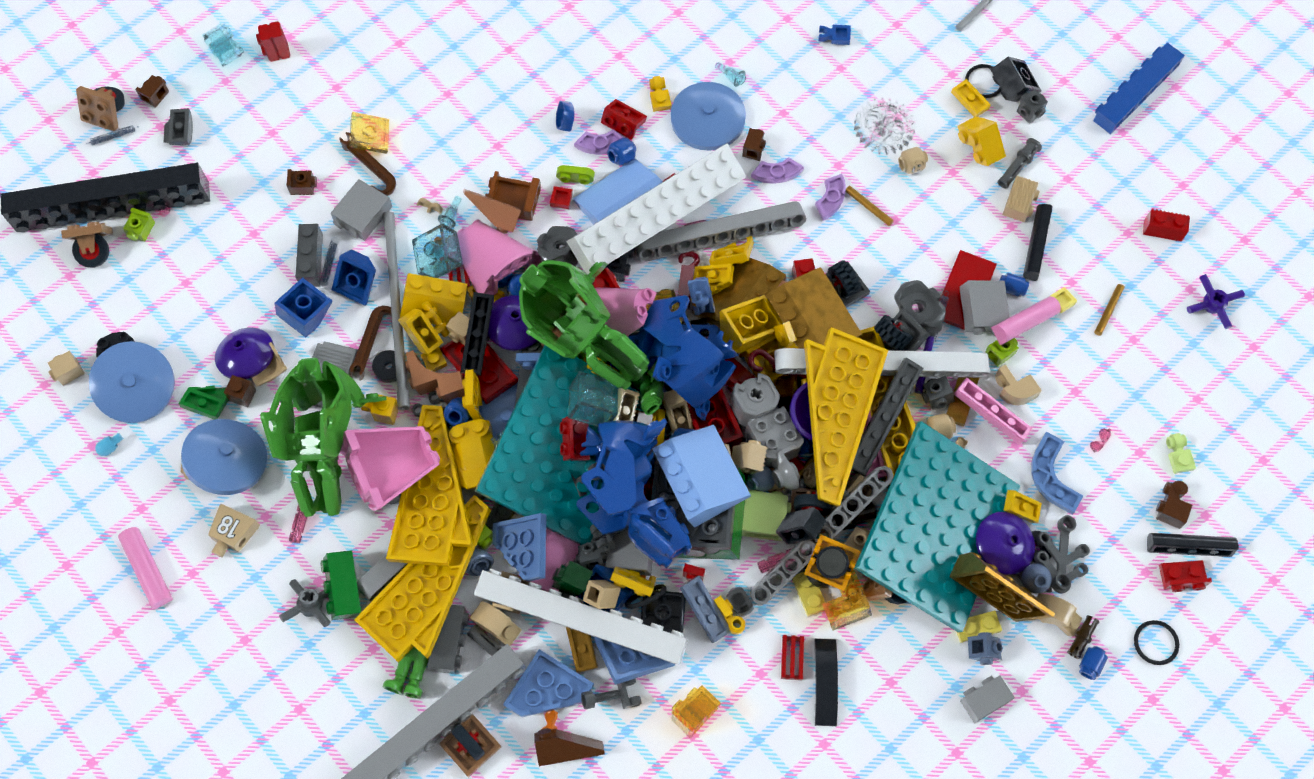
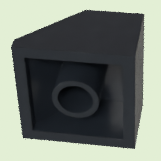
M1008 56L990 69L993 74L992 78L1002 90L1001 95L1005 100L1018 102L1025 93L1029 94L1034 89L1039 93L1042 91L1025 60Z

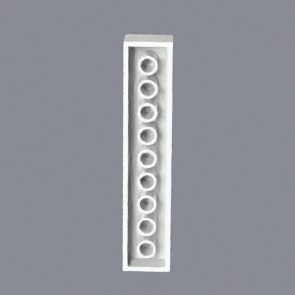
M727 143L566 242L584 272L589 274L590 268L596 262L611 263L747 176Z

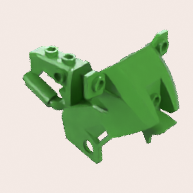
M545 260L538 267L531 264L519 279L522 285L519 291L522 320L528 327L526 333L566 358L575 359L581 351L586 354V362L592 368V371L617 388L621 387L626 390L631 385V381H638L648 370L650 361L624 333L622 334L617 330L611 329L605 324L610 318V313L592 285L595 278L608 264L606 262H596L590 268L589 274L569 263ZM566 307L567 314L559 318L560 313ZM555 326L563 333L560 337L552 332ZM602 361H604V362H606V363H607V361H609V362H610L611 364H613L617 369H619L622 374H620L619 372H617L616 370H614V369L611 368L610 366L606 365V364L603 363Z
M318 358L299 360L297 366L290 371L278 388L270 411L261 412L260 414L272 457L282 461L295 460L297 463L291 472L290 483L299 508L305 517H312L316 511L328 513V516H335L340 513L342 499L339 477H341L342 469L338 465V460L343 444V434L347 430L351 417L352 405L354 408H361L368 402L387 400L386 396L379 397L378 393L366 394L365 398L355 380L332 363L323 361V373H321ZM323 401L321 411L295 417L293 407L302 412ZM279 402H280L281 405H280L279 410H278V413H277V415H276V410H277L278 405H279ZM269 421L272 422L273 431L269 428ZM305 471H309V475L313 479L317 494L314 502L305 477H303Z

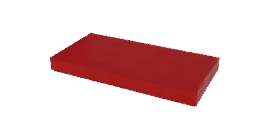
M963 250L959 251L941 295V298L943 294L949 298L943 322L965 330L960 286L968 280L991 281L997 263Z
M451 340L441 347L440 350L457 371H461L465 345ZM487 343L482 374L477 376L480 382L481 398L486 405L518 382V377Z

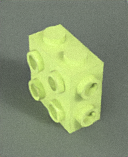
M748 490L751 497L745 500L742 536L782 541L776 530L787 513L791 512V503H788V495H784V493L779 491L766 493Z

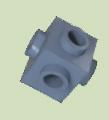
M982 632L978 633V636L968 637L969 659L980 661L981 665H992L993 661L1002 660L1001 653L1003 647L1000 638L992 636V633Z

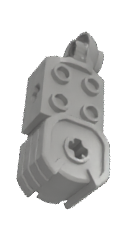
M758 373L757 378L748 379L741 385L735 384L730 407L739 423L746 427L745 434L747 438L760 441L762 446L767 447L766 458L763 464L768 468L775 469L772 471V477L778 488L785 487L796 490L799 488L798 480L800 475L796 466L789 461L798 456L804 439L795 428L785 407L778 408L780 394L770 377Z

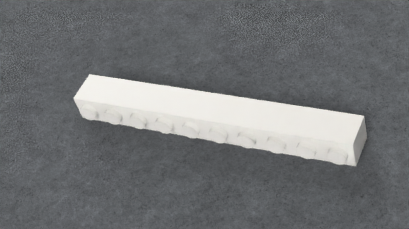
M490 569L489 572L484 570L481 572L474 595L479 598L514 608L529 615L677 665L681 664L688 640L683 638L684 633L675 630L668 633L663 631V626L651 623V626L642 624V619L631 616L630 620L623 618V613L610 609V612H606L590 604L589 606L582 604V599L570 595L569 599L561 597V592L550 589L549 592L541 590V585L532 582L529 585L522 584V579L511 575L509 579L502 577V572Z

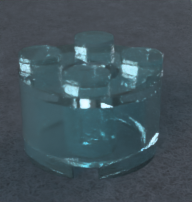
M220 23L201 34L213 56L219 59L220 62L218 63L222 67L235 61L244 53L241 45L235 39H232L234 34L225 23Z

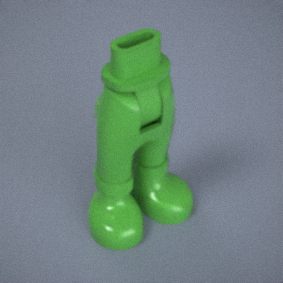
M657 360L652 368L647 370L648 375L645 373L638 381H631L632 386L640 390L639 402L646 415H651L659 409L664 396V381H657L652 377Z
M413 647L398 663L394 674L395 678L385 680L382 687L395 694L402 695L403 692L407 697L421 699L423 691L419 687V683L422 682V676L429 658L427 659L419 650ZM414 661L412 673L409 677L410 680L404 689L405 679H407L411 663Z

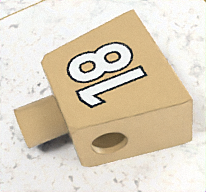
M220 504L208 536L217 542L211 552L223 558L228 548L237 552L241 551L259 529L260 524L255 519L224 504Z

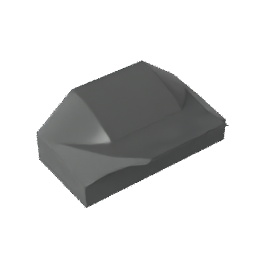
M170 109V119L164 125L163 143H169V145H190L193 133L190 109Z

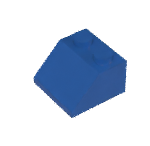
M302 277L274 304L276 316L306 338L321 324L333 301Z

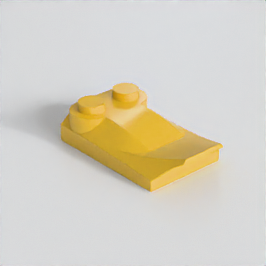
M483 419L455 425L449 431L461 489L466 488L468 490L477 487L495 450L491 423L489 420Z

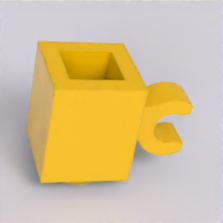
M386 396L387 400L368 402L361 407L362 411L371 413L374 421L390 425L395 424L399 411L397 399Z

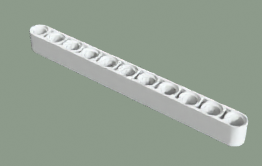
M782 348L774 351L776 373L807 374L804 349ZM888 350L881 376H895L903 359L906 357L924 368L920 377H986L990 375L987 353Z

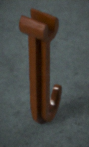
M345 132L348 141H344L339 137L342 148L352 153L386 184V189L377 190L386 196L392 194L397 185L395 177L359 145L351 133Z
M378 306L372 311L356 358L350 366L351 378H353L355 372H360L359 381L363 380L365 368L382 318L386 314L391 315L390 306Z

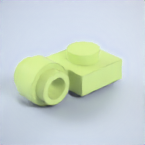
M1181 433L1170 434L1166 438V444L1169 449L1174 451L1168 454L1173 473L1194 471L1196 465L1191 450H1183L1184 446H1187L1186 436Z

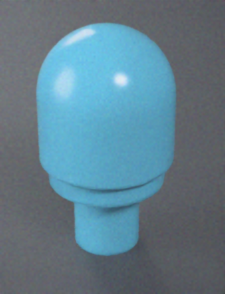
M120 433L113 437H105L96 444L95 451L100 456H108L116 450L117 444L124 438Z

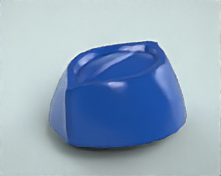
M559 101L556 111V128L558 130L567 132L572 130L575 116L572 102Z

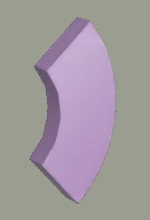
M614 129L601 135L586 131L574 143V147L585 153L603 155L607 154L609 145L612 142L624 137Z
M790 157L779 163L761 161L751 173V178L769 184L783 183L797 177L804 170V166Z
M842 173L825 179L826 192L821 199L815 202V206L823 221L834 215L843 203L846 184Z

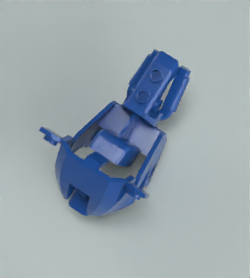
M687 295L653 301V304H651L647 311L648 316L644 325L636 330L640 332L637 335L627 337L647 356L646 358L650 361L648 370L652 368L657 360L652 377L657 381H665L695 408L696 414L701 420H705L710 410L711 401L709 399L726 384L736 368L733 362L725 361V359L739 356L732 349L733 341L729 340L725 343L723 341L724 332L720 331L716 325H691L685 313L690 301ZM680 302L679 308L671 312L673 304ZM683 317L686 325H682L679 318ZM708 330L709 336L705 338L700 333ZM607 361V363H605V364H609V365L615 367V366H614L613 364H611L609 361Z
M664 418L659 422L657 420L653 421L649 425L624 420L603 422L598 424L599 434L588 427L586 442L582 443V447H586V449L580 452V455H595L597 464L595 468L583 473L581 476V481L590 494L577 501V508L603 535L622 531L629 526L628 535L631 541L635 543V547L660 567L663 565L667 569L671 565L673 558L682 553L687 555L692 548L688 536L689 531L684 523L680 524L675 518L677 514L674 508L667 506L663 497L651 501L647 500L643 492L644 485L650 478L652 466L655 464L652 448L657 446V437L666 426L667 421ZM602 463L605 465L604 471L600 468ZM594 478H601V479L603 480L601 489H597L599 480H598V481H594V484H593V487H592V485H591L592 479H594ZM589 503H595L598 505L599 510L595 513H590L587 511L586 506Z

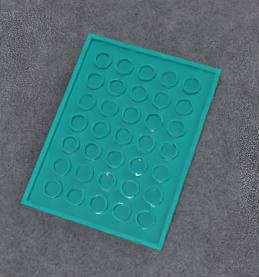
M544 345L475 492L524 517L539 513L545 514L547 529L582 545L591 542L593 534L590 531V527L593 524L577 508L576 503L579 499L589 495L590 492L584 484L578 482L577 489L580 492L587 493L580 497L571 474L575 479L588 471L589 466L596 463L595 455H590V460L563 461V455L560 452V446L563 443L560 423L563 418L568 416L573 418H589V427L599 434L598 424L605 422L612 390L619 388L592 373V370L586 367L588 364L577 357L575 359L563 357ZM630 386L627 388L628 390H631V391H634V392H637V393L640 394L639 391L635 390L634 388H632V387H630ZM638 400V401H637L638 404L636 405V406H637L636 410H639V411L644 412V411L642 410L641 405H640V402H639V400ZM592 479V481H591L592 487H593V484H594V481H595V480H593V479ZM602 479L599 480L597 489H601ZM589 503L586 509L590 513H595L599 510V507L595 503Z
M918 422L854 569L956 632H963L977 595L949 576L959 555L969 552L979 555L976 547V533L980 523L993 513L1006 512L1004 511L1007 490L1018 492L1021 485L924 422Z

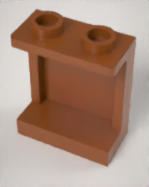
M495 171L494 176L489 179L488 187L490 190L485 196L518 207L521 210L518 219L533 221L541 192L540 179L533 177L531 182L501 177L499 171Z

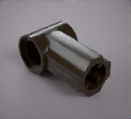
M871 501L843 530L851 529L856 524L874 521L877 514L873 502ZM847 504V508L850 511H854L857 505L850 506ZM835 514L836 525L839 526L842 519L840 515Z

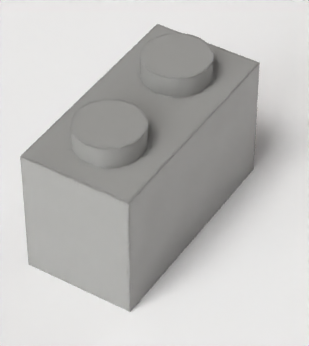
M991 675L981 682L983 686L975 689L973 686L963 692L965 697L960 702L974 724L1015 699L1001 675L993 678Z

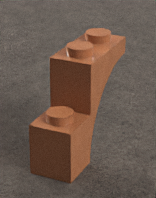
M414 350L406 353L407 361H405L407 371L411 374L409 383L411 388L415 389L419 395L436 390L439 399H443L446 404L454 398L465 396L462 380L465 378L460 371L454 373L433 372L421 364Z

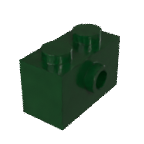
M568 561L554 571L552 587L576 597L586 590L593 571L575 562Z

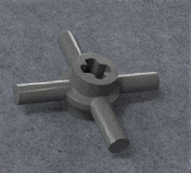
M296 579L291 580L289 585L299 597L296 606L279 615L280 620L284 623L302 613L306 617L315 616L323 627L329 626L331 621L321 610L323 600L328 598V594H325L324 590L319 593L314 589L304 590Z

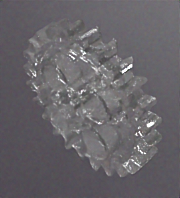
M881 97L880 102H878L874 98L872 104L867 101L866 107L862 105L860 111H857L854 120L855 137H860L859 143L865 142L864 148L871 146V152L878 149V154H881L882 150H885L886 155H888L889 150H892L896 154L897 148L902 151L904 145L908 147L909 142L913 139V134L916 130L914 128L916 121H913L914 115H909L910 109L904 110L905 104L899 106L898 100L892 103L891 98H889L886 102Z

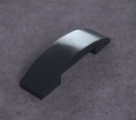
M814 638L815 726L837 727L838 661L836 639Z

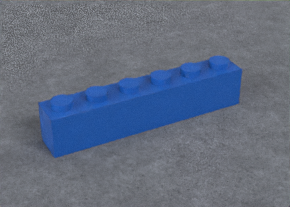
M1168 42L1162 48L1160 46L1157 47L1152 54L1153 57L1151 59L1146 58L1141 64L1142 68L1140 70L1135 69L1129 77L1130 80L1128 82L1124 80L1118 87V91L1116 93L1112 92L1107 98V102L1105 104L1101 103L1094 112L1096 116L1093 122L1111 135L1180 65L1185 56L1182 52Z

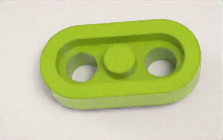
M560 165L556 171V177L563 183L578 182L588 185L594 181L595 176L594 170L587 167Z

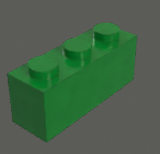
M349 550L326 553L320 562L321 572L325 573L326 581L323 582L324 593L328 594L329 600L326 603L327 614L331 615V621L356 618L361 613L353 552Z

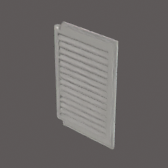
M324 341L323 344L317 343L312 358H318L321 373H323V361H327L350 375V366L354 363L358 349ZM323 401L313 406L322 408Z

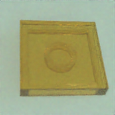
M352 111L349 147L387 154L389 149L390 119Z

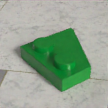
M213 385L201 388L198 386L188 387L178 404L180 408L215 420L219 418L229 400L224 394L226 387L216 388Z

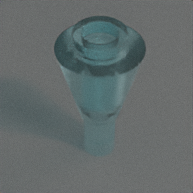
M719 61L716 62L714 67L721 71L735 87L745 82V70L725 66Z
M455 196L452 203L438 216V221L442 227L454 228L456 226L458 207L462 200L460 196Z

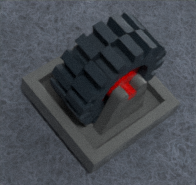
M841 260L828 268L826 276L846 308L870 294V290L848 261Z
M903 308L894 318L884 315L874 327L876 333L881 337L885 349L889 351H917L930 335Z

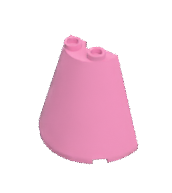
M479 219L475 220L467 228L458 230L455 235L457 238L455 248L477 293L495 295L498 293V281L522 266L526 270L531 264L538 267L542 262L541 256L537 251L481 222Z
M595 288L610 313V318L605 324L611 329L617 330L622 334L624 333L626 336L644 325L648 316L646 304H653L657 294L650 288Z
M423 426L344 431L343 447L348 448L345 458L351 478L364 503H370L368 506L371 510L381 509L439 465V455L437 451L431 450L429 446L432 443L431 436L428 432H425Z

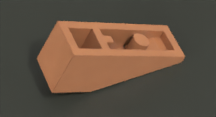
M465 188L463 189L464 195L497 227L496 230L506 234L508 231L514 232L521 212L518 207Z

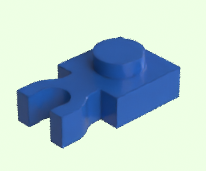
M832 24V28L819 26V33H825L824 35L819 34V42L831 40V44L850 45L851 25Z

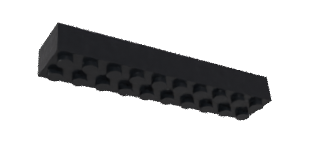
M198 162L0 193L1 215L16 232L21 233L35 229L43 230L54 226H67L72 223H86L91 220H105L116 216L124 217L131 214V208L144 212L162 211L166 208H181L185 205H200L211 201L209 181Z

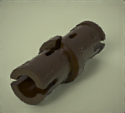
M1086 616L1081 629L1075 633L1076 638L1067 651L1072 656L1075 649H1077L1074 656L1076 659L1081 658L1087 643H1091V636L1100 623L1095 618L1092 624L1089 625L1093 616Z

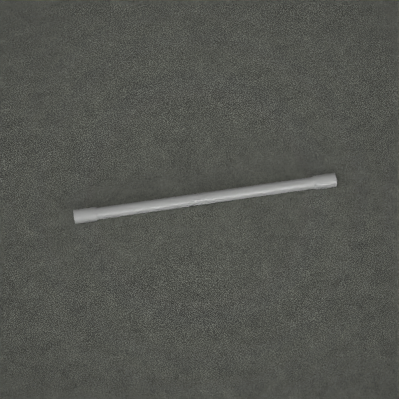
M387 211L383 213V224L386 237L394 340L398 410L405 411L410 409V400L407 388L403 327L398 321L401 313L395 238L394 212Z

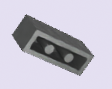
M318 223L298 225L295 272L297 282L303 277L315 287H320L323 233Z
M451 605L429 657L428 669L430 671L456 674L457 668H461L462 656L459 655L460 648L464 647L466 634H463L464 626H468L469 613H467L465 606Z

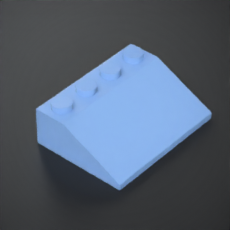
M634 158V160L626 163L574 197L573 201L594 225L663 181Z
M714 425L670 438L652 448L687 520L694 528L751 497Z

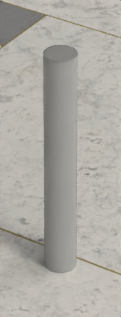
M982 0L955 26L956 29L961 31L993 0Z

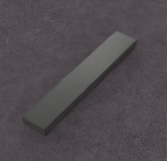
M907 357L903 359L861 437L852 470L862 476H866L924 369Z

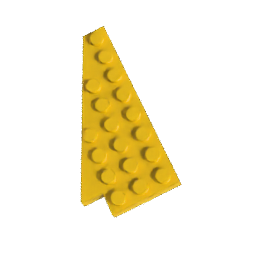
M831 327L828 330L824 345L807 339L804 342L817 496L818 500L838 507L844 495L888 350Z
M422 405L417 427L423 426L425 432L430 434L432 443L429 446L432 451H437L440 462L436 468L401 493L386 559L389 562L449 566L453 546L473 548V542L452 444L449 438L448 425L444 418V409L442 406Z
M475 495L465 504L473 548L453 546L449 566L408 563L354 619L398 663L413 647L419 650L427 659L432 653L491 511Z

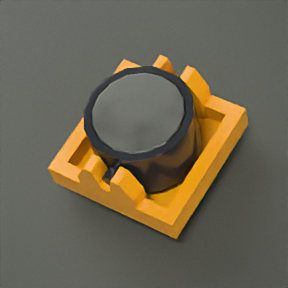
M820 534L804 575L845 591L861 551Z

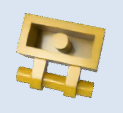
M425 301L422 303V307L425 310L424 313L422 310L413 308L398 321L421 353L429 354L444 343L438 334L441 333L443 337H447L449 332L445 321H442L437 315L436 308L431 306L429 301ZM431 318V320L435 324L434 327L431 325L428 319Z

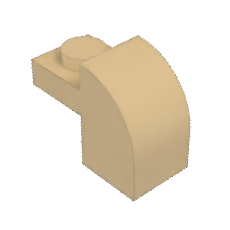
M1006 365L1000 367L995 374L997 384L1003 387L999 396L1008 404L1016 406L1027 404L1036 399L1042 391L1031 374L1017 381Z
M1039 593L1037 598L1055 613L1054 617L1039 620L1042 623L1054 624L1067 636L1074 637L1083 619L1076 613L1077 608L1062 598Z
M484 601L480 602L469 617L476 625L484 631L491 633L504 645L508 644L511 646L522 631L507 615Z

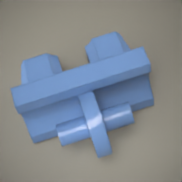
M699 277L695 278V280H689L688 287L695 315L705 312L715 313L708 278Z

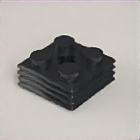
M653 590L651 596L658 593L659 590ZM666 591L655 601L642 606V624L651 626V623L663 626V631L671 633L672 630L683 633L686 598L683 593ZM647 595L643 596V600L649 598ZM661 609H664L669 615H665V618H660V615L657 613H661Z

